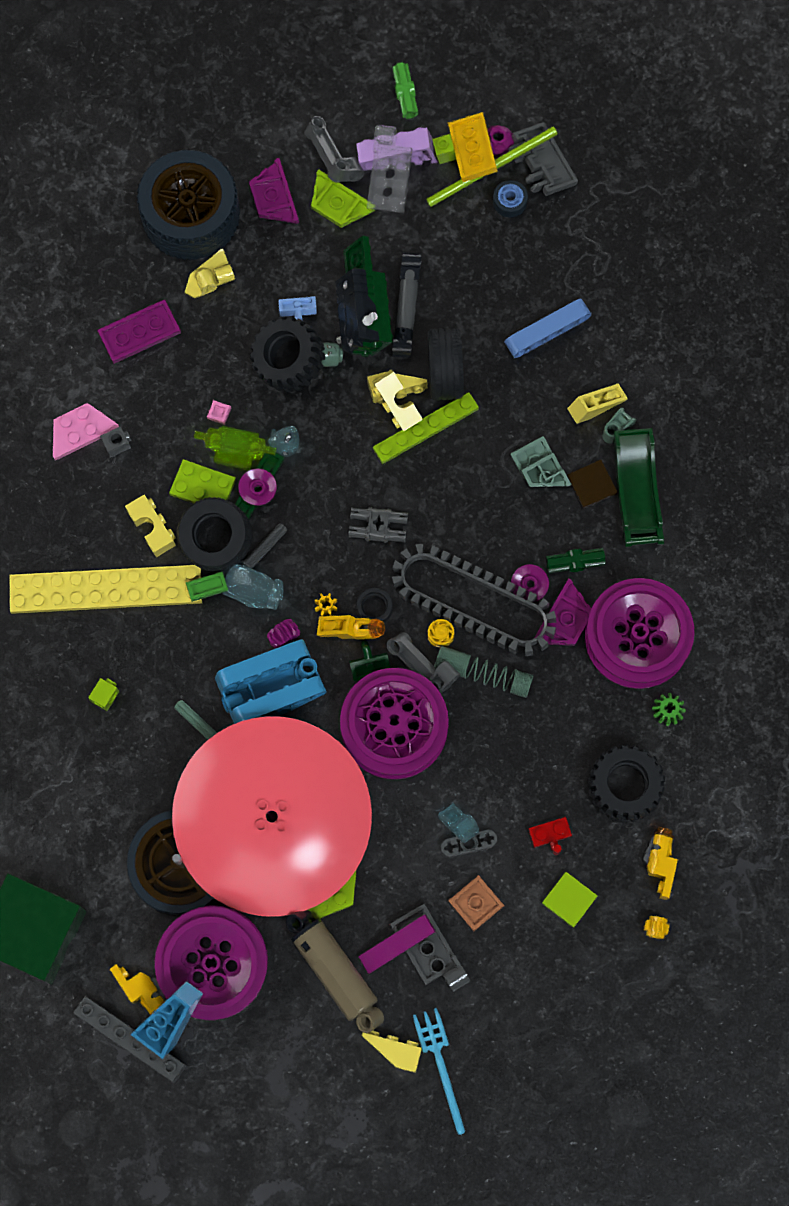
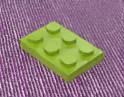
M183 459L169 494L191 503L209 497L228 500L236 478Z

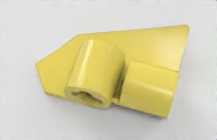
M220 249L190 274L185 294L197 298L213 292L219 285L235 280L232 268L228 264L223 249Z

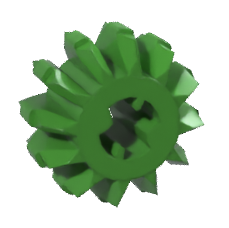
M668 693L667 698L664 694H661L660 700L655 699L654 703L657 706L652 707V710L656 711L653 717H660L659 724L665 720L666 726L670 725V721L677 725V719H683L682 714L686 712V709L681 708L684 705V701L677 702L679 699L678 695L672 699V693ZM667 706L671 707L670 710L673 709L671 713H667V710H665Z

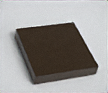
M602 460L567 474L583 509L618 493Z

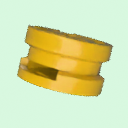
M437 619L429 625L428 640L432 646L440 649L441 646L448 647L453 642L454 627L449 621Z

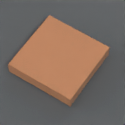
M479 875L448 901L473 931H476L504 907L503 903Z

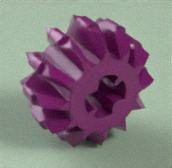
M287 619L268 632L267 638L271 646L276 649L296 640L300 635V630L292 619Z

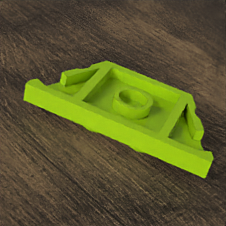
M318 169L311 208L342 228L376 210L374 204L341 183L333 182L327 174Z
M356 871L347 883L333 896L319 905L308 909L312 913L313 918L316 920L353 906Z

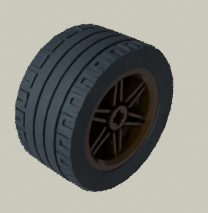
M179 150L157 159L144 172L137 189V204L144 230L156 248H159L160 251H164L165 254L171 257L192 260L211 256V254L217 253L230 242L239 224L240 208L233 176H231L230 171L227 170V167L221 161L205 152Z

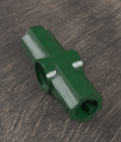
M603 548L586 551L574 549L567 551L565 554L546 556L548 573L562 571L580 572L589 567L606 564Z

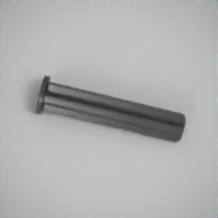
M278 524L244 561H241V564L248 571L252 572V568L287 532V528L283 524Z

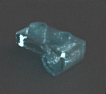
M454 803L438 814L439 819L463 843L479 833L475 819L468 813L464 814Z

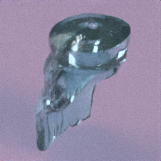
M234 564L226 575L225 581L228 591L223 592V595L236 599L251 608L263 609L267 607L276 610L280 600L283 599V582L279 579L273 581L266 574L239 564Z

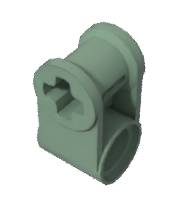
M623 407L620 408L605 425L602 434L603 440L610 444L614 443V435L609 434L608 430H629L637 419L630 417Z

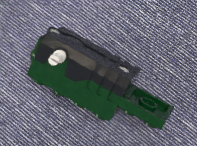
M363 235L344 249L346 274L335 281L340 336L337 337L336 341L338 344L341 343L342 350L354 355L368 357L369 355H375L391 344L393 336L390 326L391 317L389 315V299L387 298L385 273L372 271L373 264L371 261L369 236Z

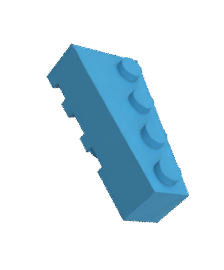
M185 982L131 1036L163 1059L176 1046L203 993L190 983Z

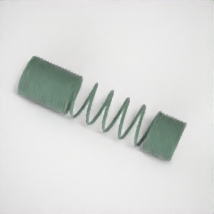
M441 646L435 668L442 662L447 661L460 673V677L466 679L476 662L474 682L479 679L485 667L483 684L486 685L495 669L493 688H496L505 671L503 691L507 689L515 673L510 693L527 698L533 675L515 669L505 687L507 666H505L495 685L498 664L495 663L485 682L488 660L484 662L476 678L478 657H476L466 676L471 655Z

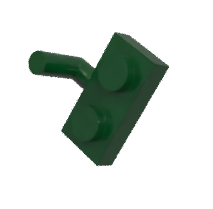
M367 640L361 642L364 658L349 661L354 681L361 680L372 672L390 668L388 654L383 653L372 656Z

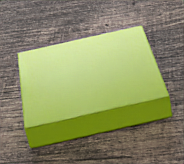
M565 872L542 904L574 928L597 895L569 873Z

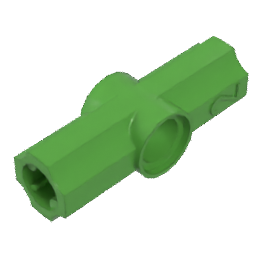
M397 63L393 66L396 96L400 102L403 118L411 119L418 115L415 87L413 81H411L408 64Z

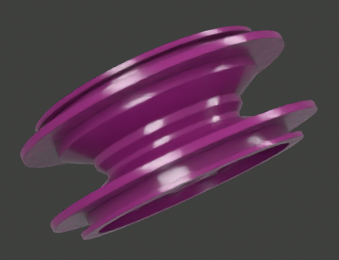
M645 578L624 580L606 589L592 606L588 623L585 627L586 649L597 670L610 681L634 689L654 687L672 678L683 666L694 642L692 614L682 597L669 586ZM637 614L639 620L633 621L629 615ZM649 620H654V621H656L657 626H656V627H651V626H649L648 621H649ZM622 626L625 632L618 633L615 627ZM658 638L661 641V645H654L652 639ZM625 644L629 650L626 652L621 651L619 645ZM643 650L646 652L647 657L641 658L637 652Z
M386 668L372 672L359 680L344 700L340 715L343 743L357 765L374 776L385 779H404L415 776L431 766L443 750L448 733V711L445 701L431 681L414 671L402 668ZM388 699L394 702V705L389 708L383 705V702ZM405 704H411L413 710L405 712L402 707ZM374 713L379 714L381 717L377 722L370 719V716ZM397 720L398 725H391V721ZM411 722H415L419 725V728L415 731L410 730L408 725ZM378 732H384L386 738L378 740L375 735ZM402 736L406 741L404 744L399 745L395 743V738Z
M203 906L190 910L180 916L164 932L155 955L156 978L166 999L172 996L185 982L190 983L203 993L191 1017L203 1020L227 1018L247 1007L260 991L268 965L266 945L257 927L240 912L223 906ZM203 937L210 938V947L205 948L201 945L200 941ZM222 941H228L231 944L230 951L224 952L221 950L220 944ZM188 953H196L198 956L197 962H189L187 959ZM214 957L217 960V965L209 966L207 958L212 959ZM229 960H234L237 963L238 967L236 970H228L226 964ZM199 971L204 974L202 982L194 980L193 975L195 972ZM215 976L223 977L224 984L222 986H216L213 983Z

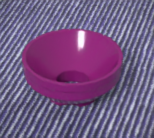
M500 125L488 128L494 157L499 158L508 153L509 148L514 145L512 132ZM501 133L504 138L501 141H496L493 135Z

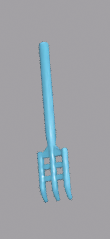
M435 1008L437 1024L431 1025L426 1011H424V1017L427 1027L421 1029L416 1015H413L414 1023L423 1053L429 1050L435 1055V1061L457 1133L461 1135L465 1132L444 1059L440 1052L442 1046H448L449 1043L437 1008ZM439 1028L440 1033L434 1034L433 1029ZM428 1031L429 1036L423 1037V1032ZM442 1037L443 1041L437 1043L436 1038ZM431 1040L432 1045L426 1046L425 1042Z

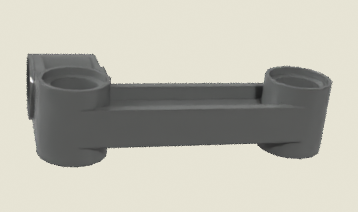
M314 116L305 129V135L312 140L328 169L327 175L329 179L337 183L361 179L365 173L357 158H342L326 130L327 124L325 120L319 116Z
M399 633L387 641V649L392 655H397L411 671L431 681L440 693L449 689L460 676V673L447 661L442 662L435 668L412 644V640L407 633Z

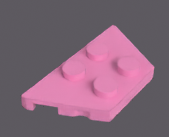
M88 403L55 418L53 425L54 460L56 461L101 439V435L118 428L119 425Z

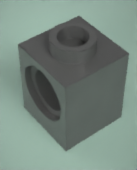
M121 426L100 436L110 458L131 448L129 442L132 440L127 430L123 432ZM117 438L122 439V441L119 444L113 443V441Z

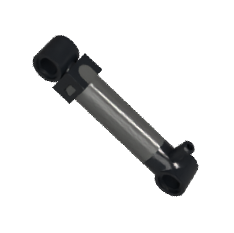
M403 252L392 357L411 358L421 267V254Z

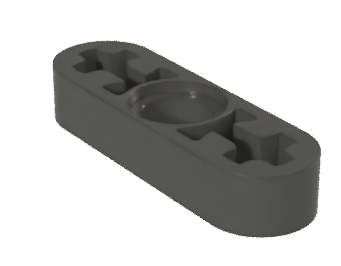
M484 830L449 838L442 842L441 852L445 857L451 858L490 849L496 845L497 835L492 830ZM486 834L494 838L491 840V844L480 842L482 847H478V840L475 836H479V840L484 839ZM465 839H472L475 846L472 849H466L463 845ZM460 840V847L462 851H458L459 847L454 848L453 853H449L448 850H444V848L447 847V843H450L451 846L458 845L457 841Z

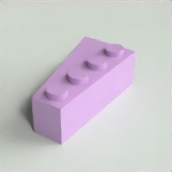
M416 128L414 131H403L396 135H385L378 139H367L357 143L359 164L364 171L388 168L390 164L402 167L408 162H415V165H421L422 161L431 160V163H438L433 138L427 128Z

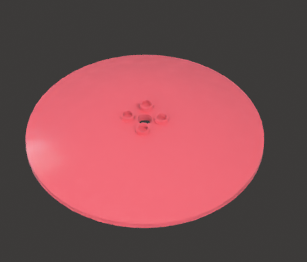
M266 716L233 724L215 734L197 750L185 767L178 782L173 802L172 824L176 846L184 865L194 880L209 895L224 905L240 912L258 916H285L319 905L333 896L347 883L359 866L366 851L371 831L372 809L364 776L354 758L339 741L322 729L307 722L287 717ZM273 810L278 814V819L275 822H269L266 819L268 811Z

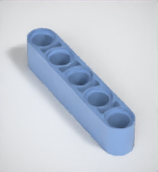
M578 299L511 335L504 343L512 356L518 358L589 319L592 314L584 301Z

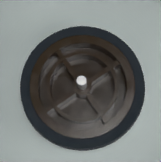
M172 811L161 813L148 820L135 834L127 857L129 879L137 895L153 909L171 915H183L195 908L211 905L216 899L209 895L194 880L180 857L174 838Z

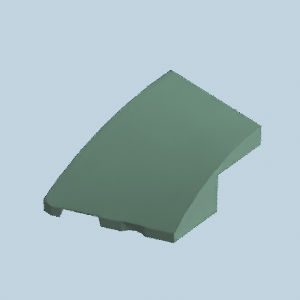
M544 436L510 453L529 487L571 485L564 469L561 468Z

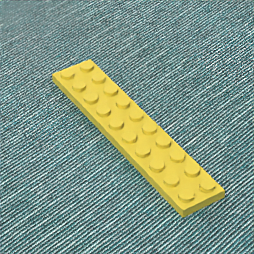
M195 565L10 575V613L201 604L202 599L191 602L186 587V582L201 578V568Z

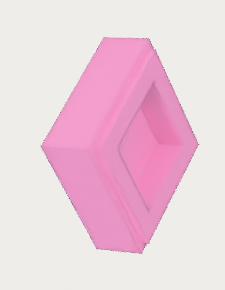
M213 400L207 419L225 425L231 411V406Z

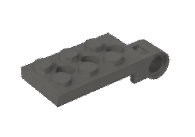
M425 904L390 923L393 931L396 933L423 915H427L436 930L434 934L406 951L425 985L443 975L450 989L454 992L470 982L465 970L452 952ZM430 943L433 946V952L431 954H424L421 949L423 944ZM436 960L443 963V969L440 972L432 969V963Z

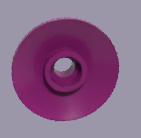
M252 469L246 472L239 481V493L248 504L254 506L267 504L276 494L277 485L275 478L264 469ZM261 487L262 489L260 492H256L255 488Z
M536 565L521 566L514 572L511 578V583L515 584L516 588L513 594H517L518 587L520 586L526 589V595L523 598L525 600L528 599L529 592L537 594V602L546 595L549 588V579L546 572ZM530 580L534 582V586L531 588L527 585Z

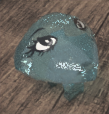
M292 425L284 427L277 432L275 429H272L271 437L268 439L270 446L279 455L284 457L292 456L297 451L300 442L297 428Z

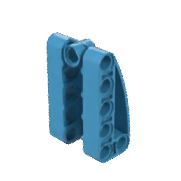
M303 639L223 668L215 676V681L222 695L224 709L227 713H230L234 724L258 717H278L327 692L317 672V663L311 658ZM303 666L310 667L312 672H305Z

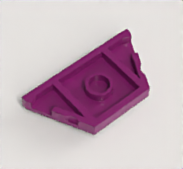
M280 158L274 160V164L268 169L265 168L259 176L254 177L249 182L259 218L299 223Z
M571 579L567 580L550 612H555L556 623H547V626L556 627L554 639L546 635L543 637L550 645L575 646L588 623L592 608L585 602L584 597L578 592ZM543 622V624L541 625L539 631L537 632L535 638H536L537 636H539L540 633L542 632L543 627H544V622Z

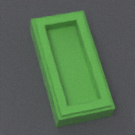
M223 572L186 582L191 602L228 591Z

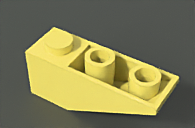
M386 372L367 377V383L374 403L382 404L384 400L381 396L377 397L372 387L375 385L372 381ZM395 374L403 386L395 394L397 399L403 398L409 393L414 392L417 394L427 389V379Z
M375 1031L362 1034V1037L396 1068L416 1073L422 1049L418 1047L419 1043L408 1040L406 1044L398 1042L399 1038L387 1035V1039L379 1037L380 1033Z

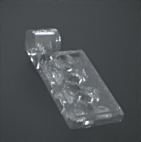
M377 125L375 129L374 159L367 208L404 213L413 149L411 147L395 146L397 129L393 126ZM389 169L395 170L394 177L386 178V172ZM387 187L392 188V194L385 197L383 195L384 189Z

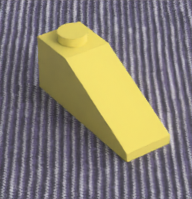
M615 384L577 397L567 409L576 424L625 402L628 398L620 385Z

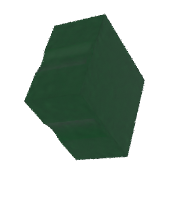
M7 873L0 888V961L52 985L64 961L66 950L75 937L87 911L77 904Z

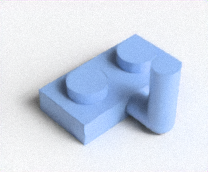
M316 298L279 299L280 317L295 316L296 319L302 320V315L317 314Z

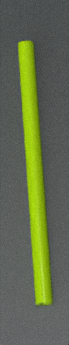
M549 128L495 159L497 169L556 136L557 131L555 128ZM482 177L467 182H462V179L426 200L429 206L432 207Z

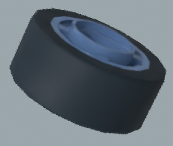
M513 180L504 181L494 190L493 205L500 215L509 218L517 217L526 209L528 194L521 183ZM512 197L514 198V200L509 201L506 198Z

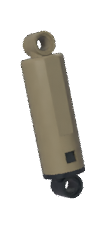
M309 910L289 915L286 925L292 933H296L291 939L345 1017L349 1021L357 1018V1026L364 1033H369L380 1026L384 1021V1015L379 1008L372 1007L378 1001L377 997L322 920L319 918L314 921L313 915Z

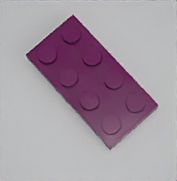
M165 299L97 330L113 364L181 333Z

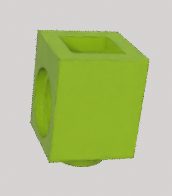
M450 134L433 139L439 164L457 160Z
M100 678L88 697L89 700L108 711L119 693L116 687L117 684L108 678L106 681Z

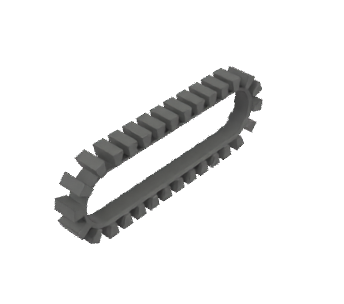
M416 544L418 554L413 556L410 555L406 548L401 552L402 559L406 561L404 565L397 561L394 562L393 572L401 573V576L392 577L395 589L402 585L405 587L399 591L400 597L406 602L410 594L414 595L411 599V604L418 608L421 599L425 600L421 606L422 610L430 613L432 604L435 605L432 612L436 617L440 618L442 611L445 610L443 619L451 623L454 614L457 616L454 620L455 626L462 629L464 620L468 622L465 625V630L473 634L474 627L477 625L479 627L476 630V636L483 639L487 630L489 631V634L486 636L487 641L494 644L498 635L501 637L497 641L498 646L505 649L507 641H510L512 643L508 649L509 652L514 654L517 653L519 645L525 647V656H532L533 645L538 644L541 651L548 647V642L543 639L545 635L554 639L556 627H548L547 623H556L555 612L552 611L545 615L544 611L549 608V602L543 598L539 605L534 604L537 600V594L529 592L528 599L525 600L523 598L526 595V589L519 586L515 595L513 594L516 589L515 584L508 581L504 590L502 589L505 584L503 578L497 576L494 585L491 583L494 579V574L486 571L483 580L480 578L483 575V569L475 566L473 574H470L469 572L472 570L471 563L464 561L463 568L460 569L459 566L462 564L461 558L454 556L452 563L449 564L448 562L451 559L450 553L443 550L441 559L437 557L440 555V549L433 545L430 554L424 553L423 544ZM417 560H430L537 611L544 621L543 630L535 639L528 641L519 640L412 589L405 581L406 570L410 564Z

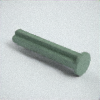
M183 700L176 703L174 706L175 710L207 740L217 734Z

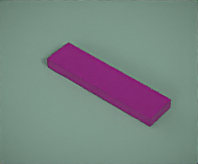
M423 915L360 955L359 958L368 974L434 934L436 930L427 915Z

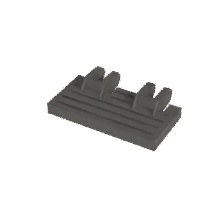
M543 122L514 132L512 139L517 144L512 145L508 151L548 130L545 123ZM553 137L514 159L515 163L526 161L533 174L525 178L527 183L541 180V182L531 187L533 193L543 190L545 196L575 186L578 183L576 176Z

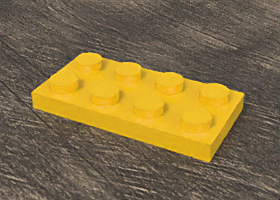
M483 112L448 123L462 182L498 172Z

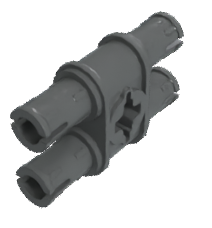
M351 507L350 519L367 520L369 525L367 527L350 525L349 538H365L367 542L369 540L382 541L384 543L388 541L406 542V530H390L388 524L390 522L407 524L408 512L391 511L390 508L378 509L369 507L368 509ZM378 519H380L381 525L377 531L376 524Z

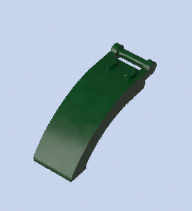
M652 428L614 431L617 488L625 547L652 543L663 545V521L657 488L655 442ZM656 532V536L631 538V534Z

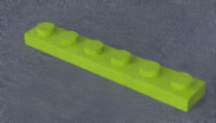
M468 392L462 398L456 399L424 417L423 420L409 429L401 430L373 446V450L381 463L384 464L479 410V407Z

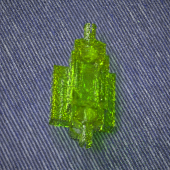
M222 426L219 429L209 428L206 433L195 431L194 438L205 440L206 448H210L215 452L214 463L249 471L251 470L253 460H261L264 453L275 456L277 448L266 446L265 439L259 438V433Z

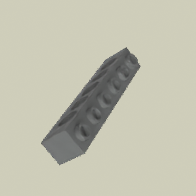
M86 996L74 1011L75 1015L174 1083L187 1066L169 1053L163 1059L131 1036L135 1031L132 1027Z

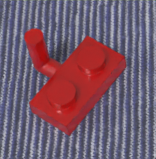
M566 817L528 828L534 848L550 843L554 855H558L562 849L557 841L572 837Z

